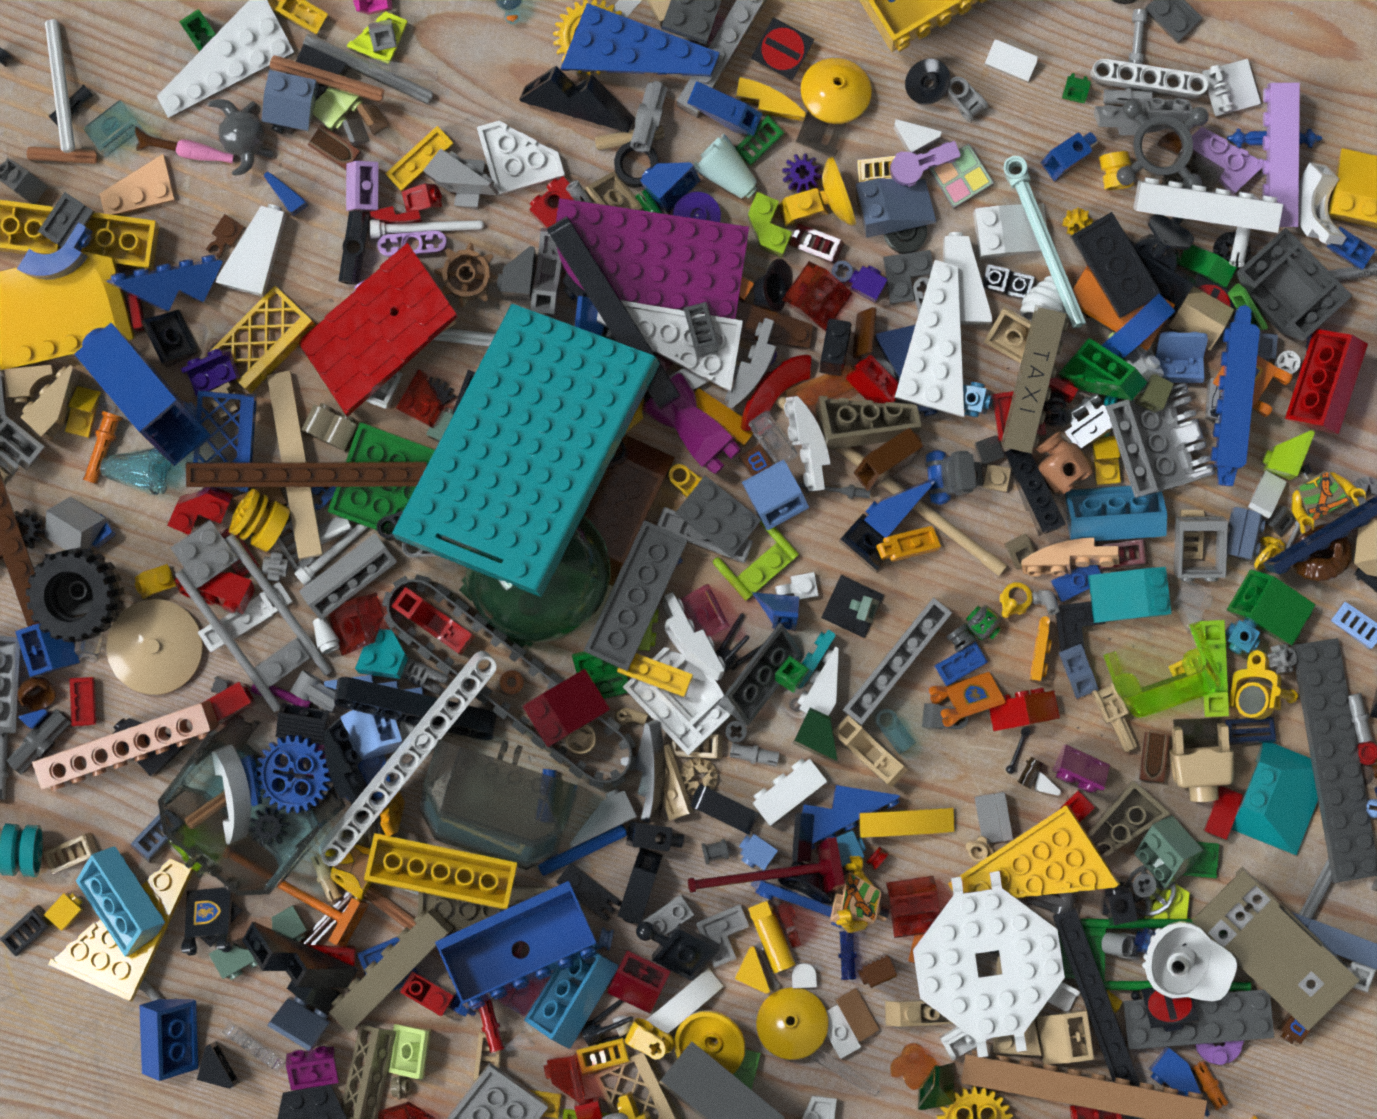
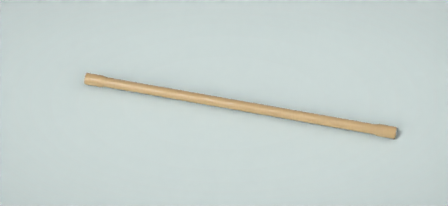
M736 359L735 366H740L741 362ZM781 394L775 401V404L784 410L787 397ZM852 447L835 449L857 467L864 458ZM891 477L880 483L892 494L906 489ZM921 500L912 508L979 559L984 566L997 576L1006 568L1007 564L991 552L986 551Z

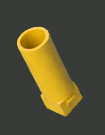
M766 900L749 907L750 917L754 922L773 973L796 965L771 901Z

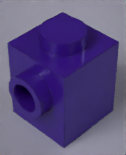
M870 265L867 268L862 266L860 271L855 269L849 280L852 283L850 290L876 303L888 279L881 276V271Z

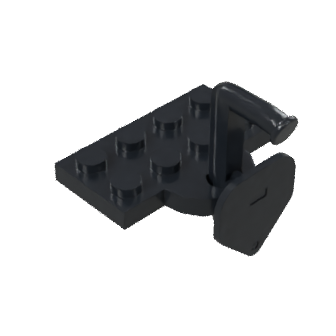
M1154 214L1148 223L1153 234L1141 237L1136 243L1131 240L1130 242L1161 292V296L1175 305L1173 308L1175 312L1169 317V319H1172L1196 283L1195 279L1176 268L1179 262L1177 249L1188 250L1194 242V236L1187 229L1180 226L1184 218L1172 217L1170 220L1164 215Z

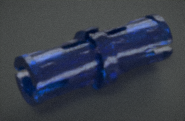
M839 931L840 953H838V958H841V980H848V970L849 979H856L855 958H857V952H855L854 948L855 932Z

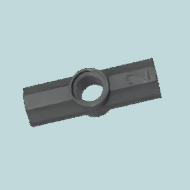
M55 709L40 726H36L23 739L24 743L6 761L15 771L23 775L33 765L32 762L36 761L39 757H43L55 745V740L71 725V721L59 709Z

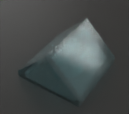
M119 100L86 125L83 130L106 158L135 135L136 127L143 128L123 102Z

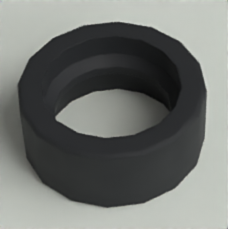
M631 141L623 144L616 152L614 158L615 173L625 185L633 188L643 187L640 182L642 177H631L623 169L622 162L624 157L629 152L635 151L630 146ZM653 147L650 148L649 152H644L650 159V167L653 168L659 163L658 155Z

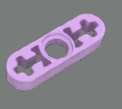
M440 231L388 234L382 236L378 241V250L385 257H391L400 249L399 247H392L391 252H387L386 248H382V245H385L387 240H390L392 244H399L398 239L402 238L401 246L403 247L409 238L418 239L419 247L413 250L416 255L438 254L447 247V239ZM426 236V241H433L434 236H438L439 240H443V243L438 245L439 248H434L433 244H426L427 249L423 250V240L421 237Z

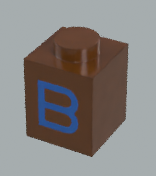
M761 444L739 455L750 477L772 466Z
M1289 1012L1277 1028L1282 1032L1280 1037L1292 1045L1294 1042L1302 1044L1311 1029L1309 1031L1306 1030Z

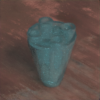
M155 447L104 457L101 462V474L110 480L150 495L164 494L167 490L166 476L167 471L171 469V463Z

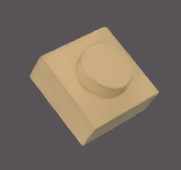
M987 464L983 488L1007 492L1011 468Z

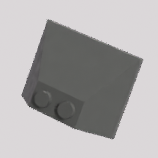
M1287 228L1283 229L1237 271L1241 285L1247 290L1258 311L1279 332L1302 341L1307 339L1353 296Z

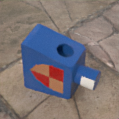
M1078 132L1052 149L1041 161V165L1055 182L1082 163L1093 152L1092 147L1097 145L1098 141L1091 132L1085 136Z

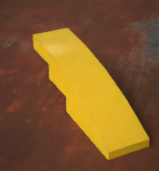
M267 0L275 14L314 34L318 33L328 13L306 0Z
M954 808L905 809L859 813L860 837L954 832Z

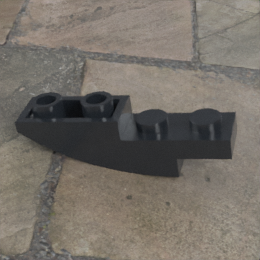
M339 719L324 731V751L329 774L339 798L348 797L352 805L368 785L357 766L363 760L344 724ZM359 811L357 816H365L367 811Z

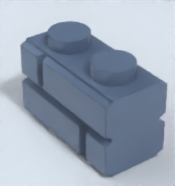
M1239 507L1232 508L1227 532L1228 557L1251 561L1254 556H1258L1260 543L1257 542L1259 533H1263L1265 527V519H1262L1260 513Z

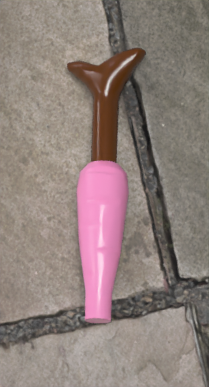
M139 127L135 128V134L139 141L136 145V151H140L148 146L176 151L178 156L186 159L233 163L234 155L219 151L205 144L187 139H181L178 142L160 139L148 135Z

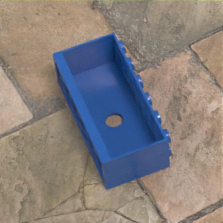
M569 881L435 941L462 1005L466 1009L471 1008L472 1011L485 1006L484 1001L491 998L498 1000L507 996L508 990L513 988L520 990L529 986L530 980L537 977L539 980L551 976V971L559 967L561 970L574 965L573 961L582 957L583 960L591 958L597 954L596 950L600 949ZM519 941L526 942L530 948L529 954L523 959H518L512 954L513 945Z

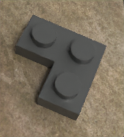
M931 250L883 257L886 279H888L887 288L890 305L914 301L911 278L931 274L933 268Z

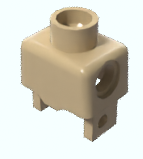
M1225 723L1217 724L1219 746L1183 748L1182 729L1180 727H1172L1173 749L1169 750L1172 778L1179 787L1189 788L1190 801L1209 802L1218 800V785H1229L1234 780V750L1229 747V731Z

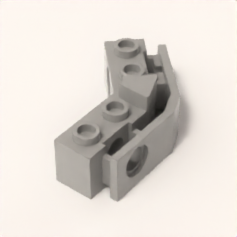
M0 372V448L5 450H0V465L14 475L19 465L27 471L42 454L45 446L5 415Z

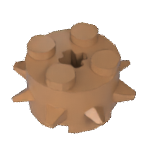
M469 243L466 250H459L457 253L449 248L446 249L448 259L445 261L443 268L434 269V273L443 277L445 283L441 290L444 296L452 294L458 298L462 308L465 307L468 300L480 298L486 302L488 300L486 291L490 283L498 280V276L492 274L489 268V264L494 256L492 254L481 256L478 252L474 251L473 243ZM466 270H469L471 275H473L469 280H464L463 276H461L462 273L465 274Z

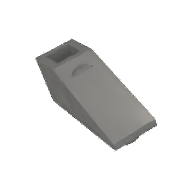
M440 148L423 170L432 181L448 192L498 195L499 193L493 186L495 182L486 174H483L482 177L478 175V170L468 162L465 165L460 162L462 159L452 151L447 153Z

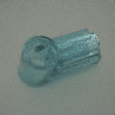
M881 709L875 714V725L882 731L899 755L916 743L893 710ZM884 713H889L892 717V722L887 727L880 723V716Z

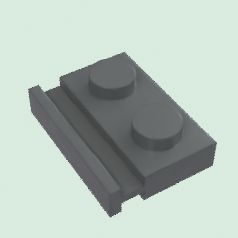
M1153 0L1144 9L1148 11L1147 14L1176 43L1202 20V17L1185 0Z
M64 192L38 232L60 247H63L78 222L86 226L95 212Z

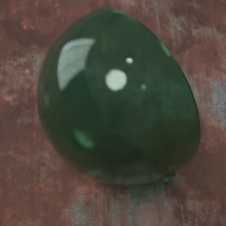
M583 515L542 597L465 567L466 576L461 580L464 585L459 591L470 601H473L479 614L494 629L508 636L513 643H516L521 648L526 644L531 647L534 643L552 642L572 635L593 618L601 607L609 588L610 559L600 533L591 521ZM469 549V551H471V552H473V553H476V554H478V555H481V556H483V557L489 558V559H491V560H494V561L499 562V563L502 564V562H500V561H498V560H495V559H493V558H490V557H488V556H485V555H483V554H480V553H478V552H475V551Z

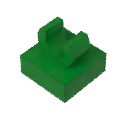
M1072 73L1067 77L1062 99L1085 104L1091 81H1088L1087 76H1084L1083 79L1075 78V73Z

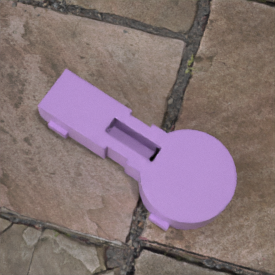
M947 142L931 149L925 154L916 155L912 152L903 151L897 153L890 164L892 179L900 185L908 187L916 185V181L924 171L945 163L950 164L961 157L956 142Z

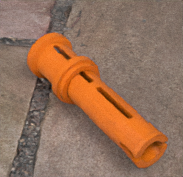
M102 411L103 419L99 430L95 432L97 440L85 476L83 477V480L98 484L111 441L114 442L117 438L115 433L119 421L123 420V417Z

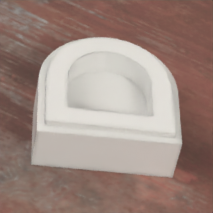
M807 963L798 964L792 971V987H817L815 969Z

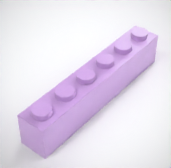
M1268 83L1267 88L1263 90V102L1267 103V112L1263 113V126L1267 127V136H1263V150L1267 151V155L1262 165L1263 175L1266 174V184H1263L1262 197L1263 195L1277 197V202L1283 204L1279 227H1298L1300 83Z

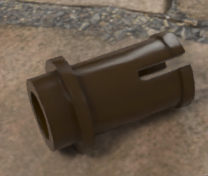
M1030 757L1029 761L1026 760L1027 765L1019 780H1017L1018 783L1031 789L1039 771L1043 770L1042 765L1044 764L1033 757Z

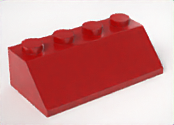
M1316 329L1312 334L1285 419L1318 431L1339 434L1368 343L1351 334Z

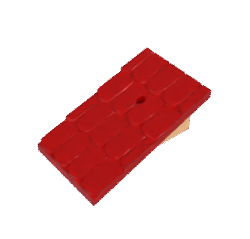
M408 242L382 263L376 272L325 316V319L304 335L298 343L346 417L350 416L434 338L456 324L455 319L458 318L456 312Z

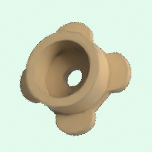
M979 836L977 840L969 841L966 844V850L969 851L970 857L976 863L981 862L994 853V850L987 844V838L984 836Z

